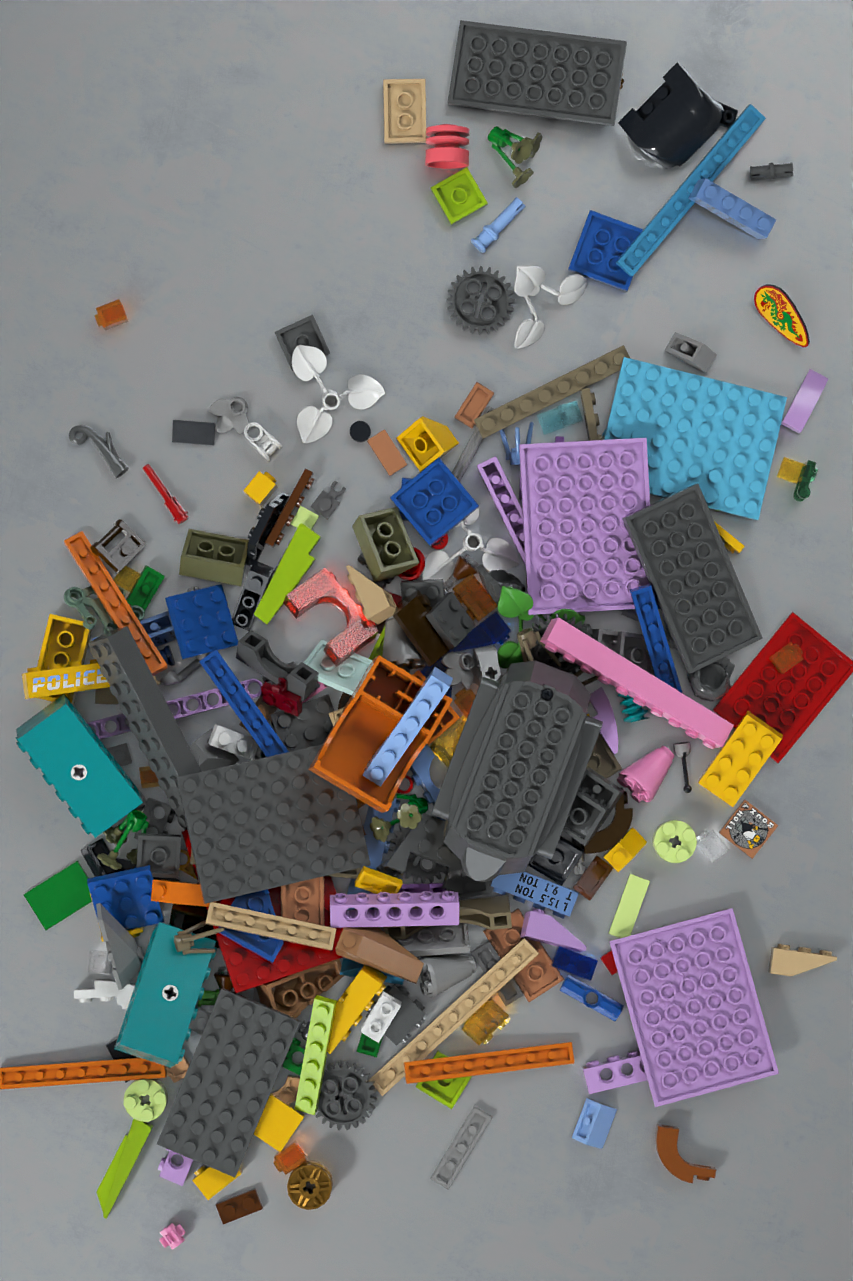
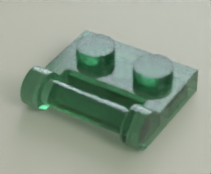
M808 460L803 464L793 493V498L798 502L810 496L811 491L808 486L809 483L815 480L817 475L816 462Z

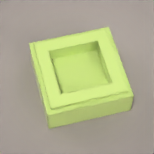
M300 506L291 525L298 528L299 524L302 523L312 530L319 515Z

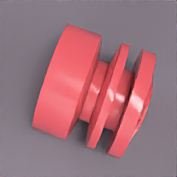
M441 124L426 128V135L429 136L426 138V144L435 146V148L426 150V166L440 169H459L469 166V151L460 148L469 144V139L465 138L469 136V128L453 124Z

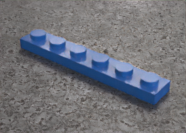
M650 584L631 589V597L655 677L682 693L652 587Z
M214 650L200 660V664L265 756L270 757L288 753V749L218 650Z

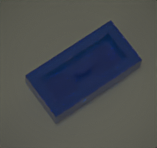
M557 946L551 967L591 981L598 960Z

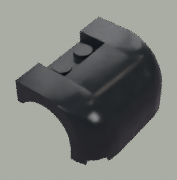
M678 62L662 77L665 82L638 110L632 108L618 122L630 139L648 157L666 169L677 165L680 167L721 126L719 122L724 111L722 105L709 96L692 79L687 69Z

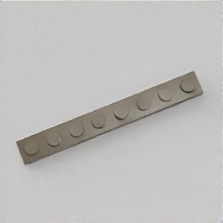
M623 345L474 419L473 421L482 439L620 371L623 357L630 358L625 346Z

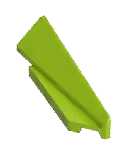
M302 523L299 524L254 612V615L267 625L274 615L278 613L316 560L309 554L321 537Z
M133 1119L129 1134L125 1135L97 1190L103 1217L106 1219L154 1126L148 1122Z

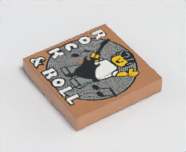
M744 799L718 833L753 859L778 825Z

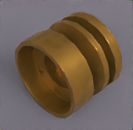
M310 1160L298 1164L291 1172L287 1184L290 1199L302 1209L312 1210L321 1207L330 1198L333 1186L332 1175L326 1166L317 1161ZM307 1182L315 1184L313 1191H310L309 1188H304Z

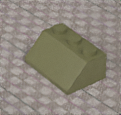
M397 507L358 516L352 528L374 582L394 578L419 564Z
M189 529L181 554L179 575L241 586L246 569L249 540Z

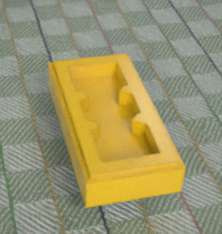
M363 866L355 880V887L375 894L380 892L398 893L403 884L401 879Z

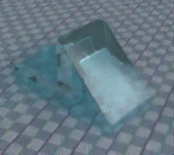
M576 401L559 405L557 408L537 415L543 435L583 421Z

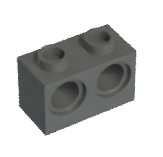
M148 798L143 813L147 816L146 821L149 822L147 829L152 826L157 829L158 834H168V831H165L167 823H172L175 811H172V808L167 803ZM158 806L162 807L165 811V815L161 819L154 816V809ZM142 829L135 833V839H138V833H141Z

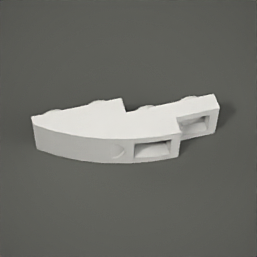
M217 724L214 725L207 744L251 761L266 757L252 737Z
M96 979L94 981L95 988L74 990V999H79L80 1002H92V998H101V1001H113V997H117V1005H122L123 1009H127L135 984L128 983L122 990H118L115 980Z

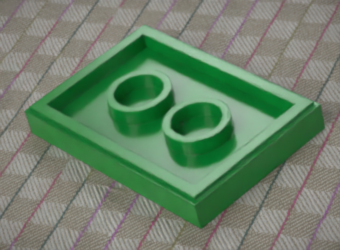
M76 861L24 894V897L45 930H48L92 902L87 884L89 877L79 861Z

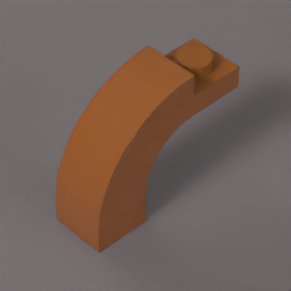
M662 1124L656 1125V1150L660 1160L672 1175L688 1183H693L694 1175H697V1179L705 1181L715 1178V1167L692 1164L681 1158L677 1149L678 1127Z

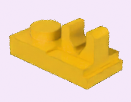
M715 522L720 537L725 543V549L732 554L734 552L739 554L745 546Z

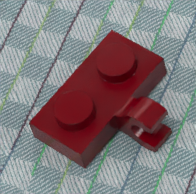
M279 677L278 685L265 682L261 686L262 702L297 717L301 714L302 697L287 691V680Z

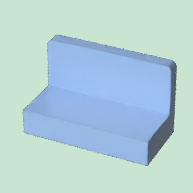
M586 1098L572 1138L583 1144L602 1149L617 1109Z

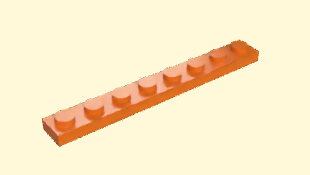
M83 531L64 540L66 548L116 627L119 629L127 626L152 675L154 676L167 669L168 666L99 556L91 551L90 547L92 545Z
M572 1042L411 1061L404 1062L403 1065L406 1084L574 1064Z
M143 1058L0 1068V1089L166 1078L167 1071L166 1066Z

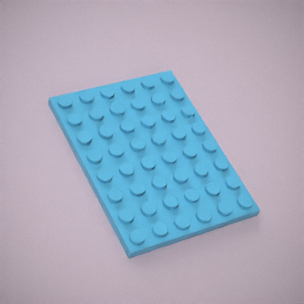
M623 357L604 440L647 438L650 495L666 498L689 486L699 484L709 509L759 520L787 397Z

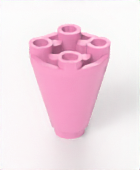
M665 746L657 748L623 769L619 773L617 781L621 786L627 787L632 792L631 797L638 803L642 800L651 802L671 767L675 756Z

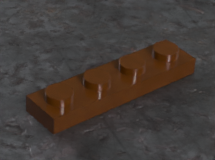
M305 468L265 542L267 545L274 548L276 544L280 545L285 536L282 533L285 526L289 527L295 517L292 515L296 507L300 508L305 499L302 496L305 489L309 490L315 479L312 477V471Z

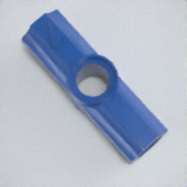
M569 974L560 988L561 992L613 1021L617 1020L624 1007L621 1003ZM594 992L597 994L598 998L595 1003L590 1004L586 1001L588 993Z

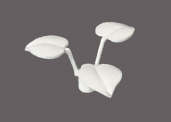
M532 265L517 266L514 290L518 296H523L526 299L533 315V320L526 319L519 326L514 342L515 348L520 349L534 344L541 338L544 332V323L537 321L538 316L529 296L537 295L540 288L555 296H559L558 302L561 305H570L583 295L588 283L587 278L579 274L571 275L561 283L560 291H555L542 284L546 276L542 268Z
M298 345L292 355L294 373L303 381H309L315 376L324 392L322 394L324 406L319 410L315 406L305 407L297 416V427L304 444L317 441L328 433L332 426V417L329 413L323 411L336 409L340 404V400L347 394H349L348 401L350 405L359 410L371 407L385 394L384 388L378 381L363 374L349 378L347 381L349 390L344 391L341 395H338L334 390H327L318 375L326 368L327 359L325 354L316 347Z
M478 508L454 527L462 525L463 530L467 533V536L463 539V548L450 558L446 552L441 550L429 553L425 558L422 580L443 579L444 584L452 581L455 578L452 574L456 565L452 560L466 550L475 551L480 548L481 551L485 552L482 556V564L489 572L492 570L507 571L518 566L520 561L514 548L504 539L491 538L487 541L486 548H484L480 535L472 533L466 527V525H472L477 521L479 517Z

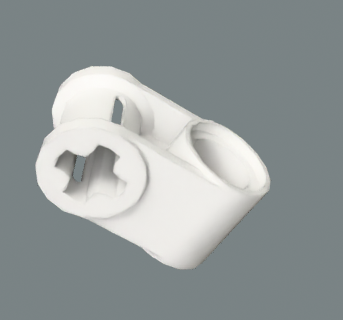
M249 423L245 427L244 434L246 439L267 461L270 460V456L278 448L281 449L283 447L258 423ZM251 427H257L260 430V435L257 438L249 437L248 430Z

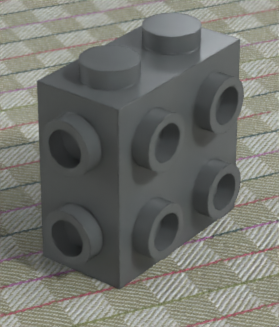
M395 984L392 987L388 985L383 991L402 1002L400 1009L384 1033L397 1046L399 1043L404 1044L411 1037L409 1032L414 1027L418 1029L425 1022L424 1016L426 1013L423 1011L425 1006L417 999L415 1001L411 1000L408 997L409 991L402 985L399 987ZM375 1001L367 1011L368 1013L366 1014V1018L368 1017L374 1005L376 1004Z

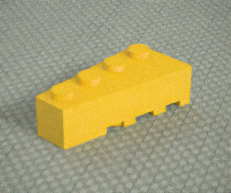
M364 965L337 1000L328 1048L329 1054L333 1052L341 1040L345 1041L352 1032L349 1030L352 1025L357 1026L363 1017L360 1015L362 1011H368L374 1003V1000H372L374 995L379 996L386 987L383 983L387 976L379 970Z

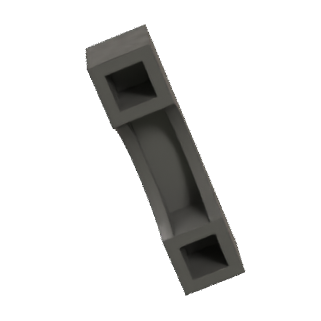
M250 630L238 641L236 659L277 685L279 677L287 680V691L301 696L302 701L316 690L319 672L303 662L297 666L283 663L272 652L268 640L256 632Z

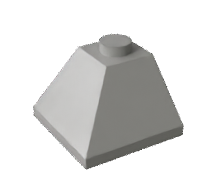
M213 728L189 746L202 772L234 765L239 761L235 754L207 744Z

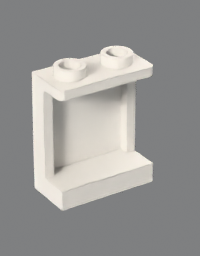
M383 991L363 1023L361 1032L379 1043L400 1009L402 1002Z

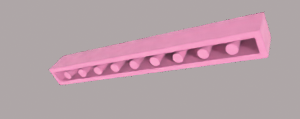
M560 618L552 619L540 642L545 644L547 650L562 654V658L572 664L575 662L580 665V669L587 674L593 673L598 676V680L601 683L611 684L616 687L615 690L619 694L629 695L634 698V703L642 707L647 706L651 709L650 712L658 717L663 716L668 719L670 725L686 730L685 733L695 739L698 737L706 747L714 749L724 746L734 726L733 724Z

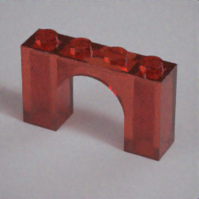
M323 568L288 593L283 604L296 619L318 604H331L342 611L346 618V629L327 642L323 650L337 667L373 641L377 636L378 630L377 625L373 621L366 619L362 612V607L357 603L355 604L350 598L348 590L339 585L336 576L332 572H328L326 568Z

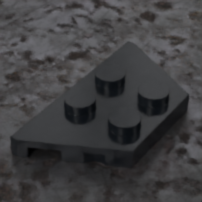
M281 492L265 508L260 510L257 516L259 521L256 527H252L248 534L246 565L252 567L255 560L258 561L266 545L265 542L283 511L289 495Z

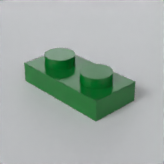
M145 565L126 598L128 604L140 606L145 611L165 576Z

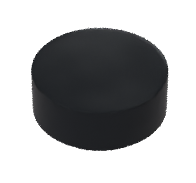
M357 421L351 425L350 436L354 441L361 443L369 439L371 429L366 422Z

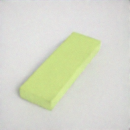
M629 874L608 934L619 938L631 935L650 883L649 880Z

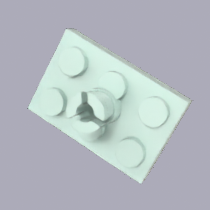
M321 639L304 664L319 672L318 682L352 695L372 660Z

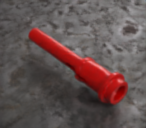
M150 464L145 465L142 469L165 500L164 505L175 518L173 521L178 524L185 522L189 518L187 515L188 511H184L176 497L171 496Z

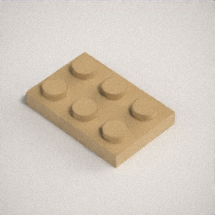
M425 79L383 80L385 144L426 143Z

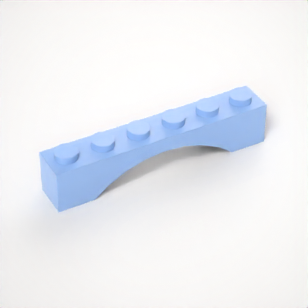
M434 667L395 728L366 765L363 773L364 777L378 786H382L450 688L453 680L452 677Z

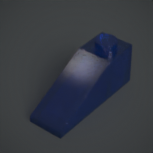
M496 611L472 629L455 648L447 653L491 646L498 642L502 645L511 638L509 633L512 631Z

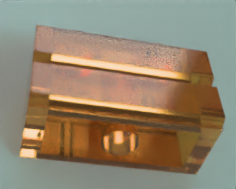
M470 574L452 588L456 598L467 608L466 612L472 621L480 622L498 606L473 574Z

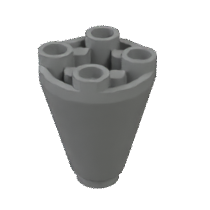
M391 616L387 619L388 621L385 626L382 657L410 673V669L423 668L424 660L395 618Z
M430 955L419 957V960L424 963L420 974L422 980L420 988L422 994H428L429 997L439 995L476 972V963L472 956Z

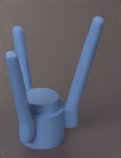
M533 422L529 424L526 444H531ZM519 427L515 428L516 448H511V452L504 429L500 430L506 452V460H510V465H520Z

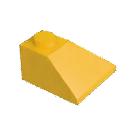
M423 416L396 438L420 472L459 444L447 426Z

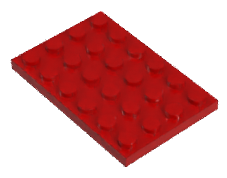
M792 612L712 711L733 724V728L737 727L744 715L749 711L783 735L782 740L770 755V758L779 764L853 673V661Z

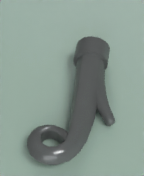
M78 425L73 427L69 432L70 441L73 444L81 445L89 437L116 479L128 471L129 467L118 456L109 432L105 434V442L97 432L88 426ZM78 432L83 433V436L80 439H77L75 437L76 433Z

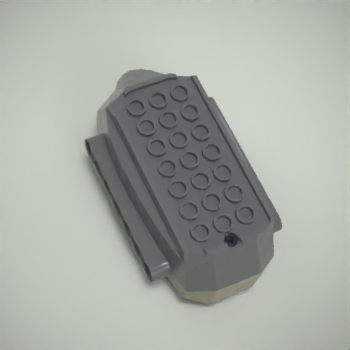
M533 660L510 664L500 682L484 676L481 680L431 815L446 820L443 842L461 860L462 868L467 876L475 881L486 882L493 880L499 875L524 873L535 854L550 860L553 857L603 721L587 716L591 694L575 675Z

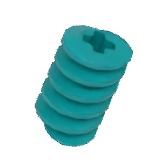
M618 694V697L625 698V700L620 702V705L627 707L621 711L622 714H628V717L623 719L624 722L631 723L650 718L643 716L649 711L648 709H642V706L634 703V698L629 695Z

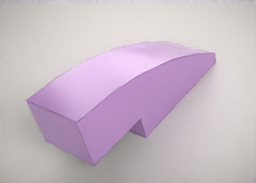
M809 369L781 424L800 434L828 378Z
M600 687L592 692L590 696V703L597 712V715L592 718L603 721L600 734L612 753L616 754L618 752L617 725L609 699L603 688Z

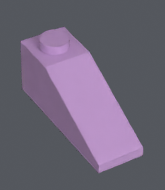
M533 909L525 913L521 938L577 952L586 951L587 946L553 917L545 915V911Z

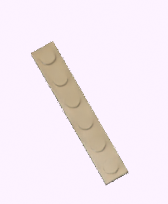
M214 902L209 904L205 924L326 950H332L336 928Z

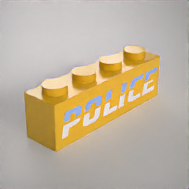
M96 659L90 660V664L82 665V661L70 662L69 667L61 668V664L49 665L48 670L40 671V667L27 668L28 673L22 674L25 699L110 687L107 679L101 674L100 666Z

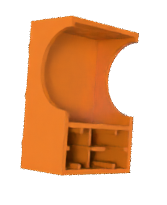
M378 655L370 663L308 770L381 813L388 812L405 775L421 750L429 742L453 699L447 695L443 696L382 786H378L363 776L366 765L395 728L424 683Z

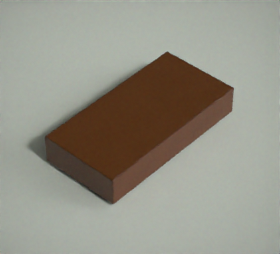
M596 855L573 888L590 901L613 867Z

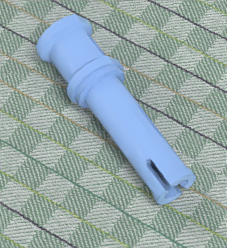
M516 197L490 225H485L483 231L476 238L470 240L471 243L480 252L485 253L486 248L494 240H498V234L526 206Z

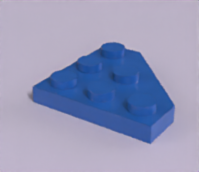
M268 889L236 896L231 905L233 907L275 915ZM228 928L219 932L271 963L274 962L284 944L283 940Z

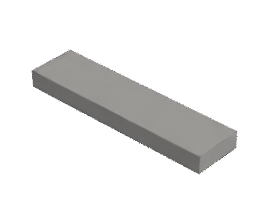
M474 1105L430 1177L431 1180L449 1190L493 1116Z

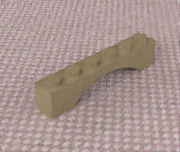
M509 896L459 900V923L474 924L489 930L512 928ZM431 926L383 927V929L394 940L407 939L414 933Z

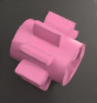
M171 1223L160 1231L162 1237L159 1241L164 1248L170 1246L171 1249H174L185 1241L182 1236L185 1234V1230L180 1224L175 1227Z

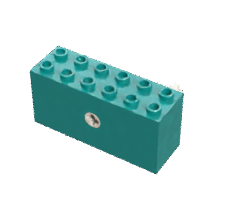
M65 694L16 729V739L18 741L16 744L23 753L28 752L32 765L36 769H41L44 774L42 777L49 786L54 785L58 798L62 802H67L68 810L74 818H80L81 826L88 835L91 833L96 838L143 803L140 790Z
M159 922L153 928L114 1049L171 1068L178 1064L179 1061L181 1062L184 1056L185 1049H182V1046L190 1037L192 1029L189 1028V1024L196 1018L198 1008H195L198 1000L202 999L205 989L202 988V984L209 977L211 968L208 965L211 960H214L217 948L214 947L216 941L203 937L194 940V946L191 948L215 949V953H190L183 955L182 951L177 952L174 935H178L177 932L184 930Z

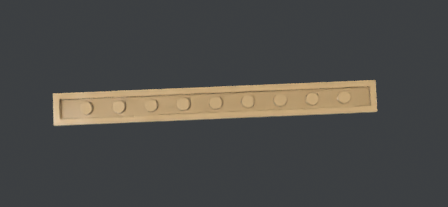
M526 938L520 941L368 1081H375L373 1084L374 1088L382 1096L386 1094L405 1076L404 1062L423 1060L532 961L539 952Z

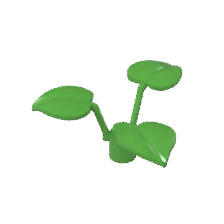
M502 586L497 606L498 611L507 618L518 616L520 632L523 630V620L528 621L534 617V615H528V610L533 607V599L529 594L519 589ZM560 609L551 615V618L554 619L556 613H558L559 618H563L564 614H567V620H570L573 616L575 617V624L582 621L583 625L585 622V615H581L571 609ZM537 614L539 618L547 621L542 614ZM508 641L497 652L500 668L507 669L510 664L523 662L519 642L517 644L513 641Z

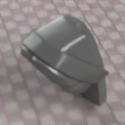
M482 564L477 567L480 579L487 593L497 605L502 586L516 588L523 592L526 590L525 585L517 577L505 570H492L488 573Z
M726 657L721 658L691 674H687L694 696L706 701H714L720 699L731 688L730 677L735 667L730 662V659Z

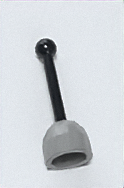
M690 742L673 744L675 754L682 758L685 782L683 790L685 793H690L692 787L689 785L686 757L691 752Z

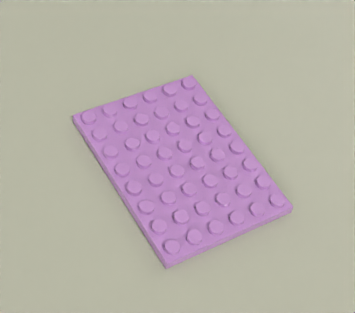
M647 438L519 444L527 594L533 599V607L528 610V615L553 614L560 609H571L575 612L635 609L630 590L650 583L622 518L650 505Z
M733 908L609 941L655 1107L779 1074Z

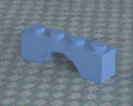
M426 744L411 765L410 770L413 773L411 777L417 786L421 785L424 790L423 796L425 800L434 806L440 789L433 784L430 778V764L435 754L429 745Z

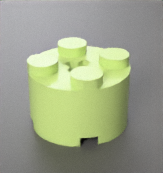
M669 820L657 827L653 834L652 843L655 852L660 858L671 863H680L692 856L696 849L697 839L695 832L688 824L678 820ZM676 835L680 843L672 847V843L669 840Z
M156 1078L133 1081L124 1094L123 1104L127 1113L135 1120L149 1122L158 1118L168 1103L166 1087ZM141 1095L144 1096V1097H145L146 1095H149V1096H150L149 1101H150L151 1103H149V1102L143 1103V1102H142L143 1098L141 1097Z

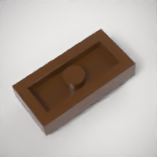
M255 1188L216 1203V1208L223 1225L263 1209Z

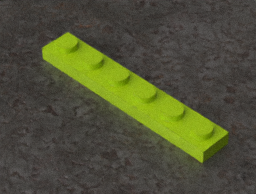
M316 995L314 998L294 1110L315 1115L317 1112L337 1000Z

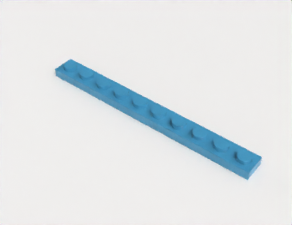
M749 104L615 262L630 277L634 276L695 203L688 198L697 181L706 178L713 182L766 119L753 105Z

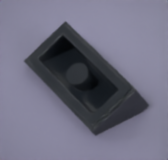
M173 420L172 442L214 445L216 424Z
M103 838L81 850L95 877L120 872L119 869L115 870L110 866L104 865L97 858L98 854L104 853L109 855L110 853Z

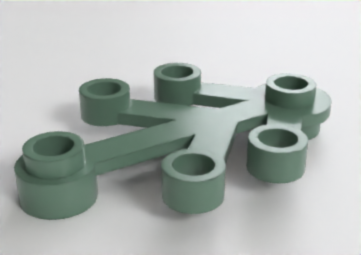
M91 586L82 590L78 587H71L65 591L63 597L65 603L78 610L84 619L83 626L86 629H93L97 623L96 617L89 613L86 606L91 607L104 625V633L112 631L107 627H112L113 630L117 629L114 622L107 615V611L99 598L92 599L88 597L92 594L96 595ZM118 587L123 596L125 597V590L121 587ZM132 606L133 612L139 621H142L145 616L144 609L140 606Z

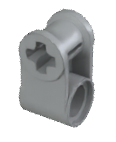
M495 645L474 648L473 657L479 682L481 683L483 676L489 679L493 677L492 680L498 682L501 671Z

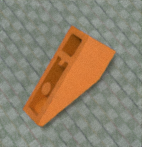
M153 880L151 901L209 907L210 903L204 904L200 884L173 880Z

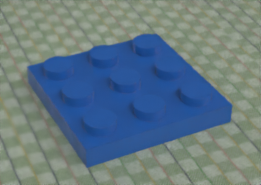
M590 210L568 270L627 292L632 277L615 262L643 229Z
M440 458L436 459L390 497L430 547L479 508L476 501Z
M222 584L165 598L182 660L210 653L216 649L222 650L238 645L237 635Z
M150 865L88 878L87 884L96 916V904L101 903L126 930L150 926L159 922L164 923L160 902L151 901L154 878Z

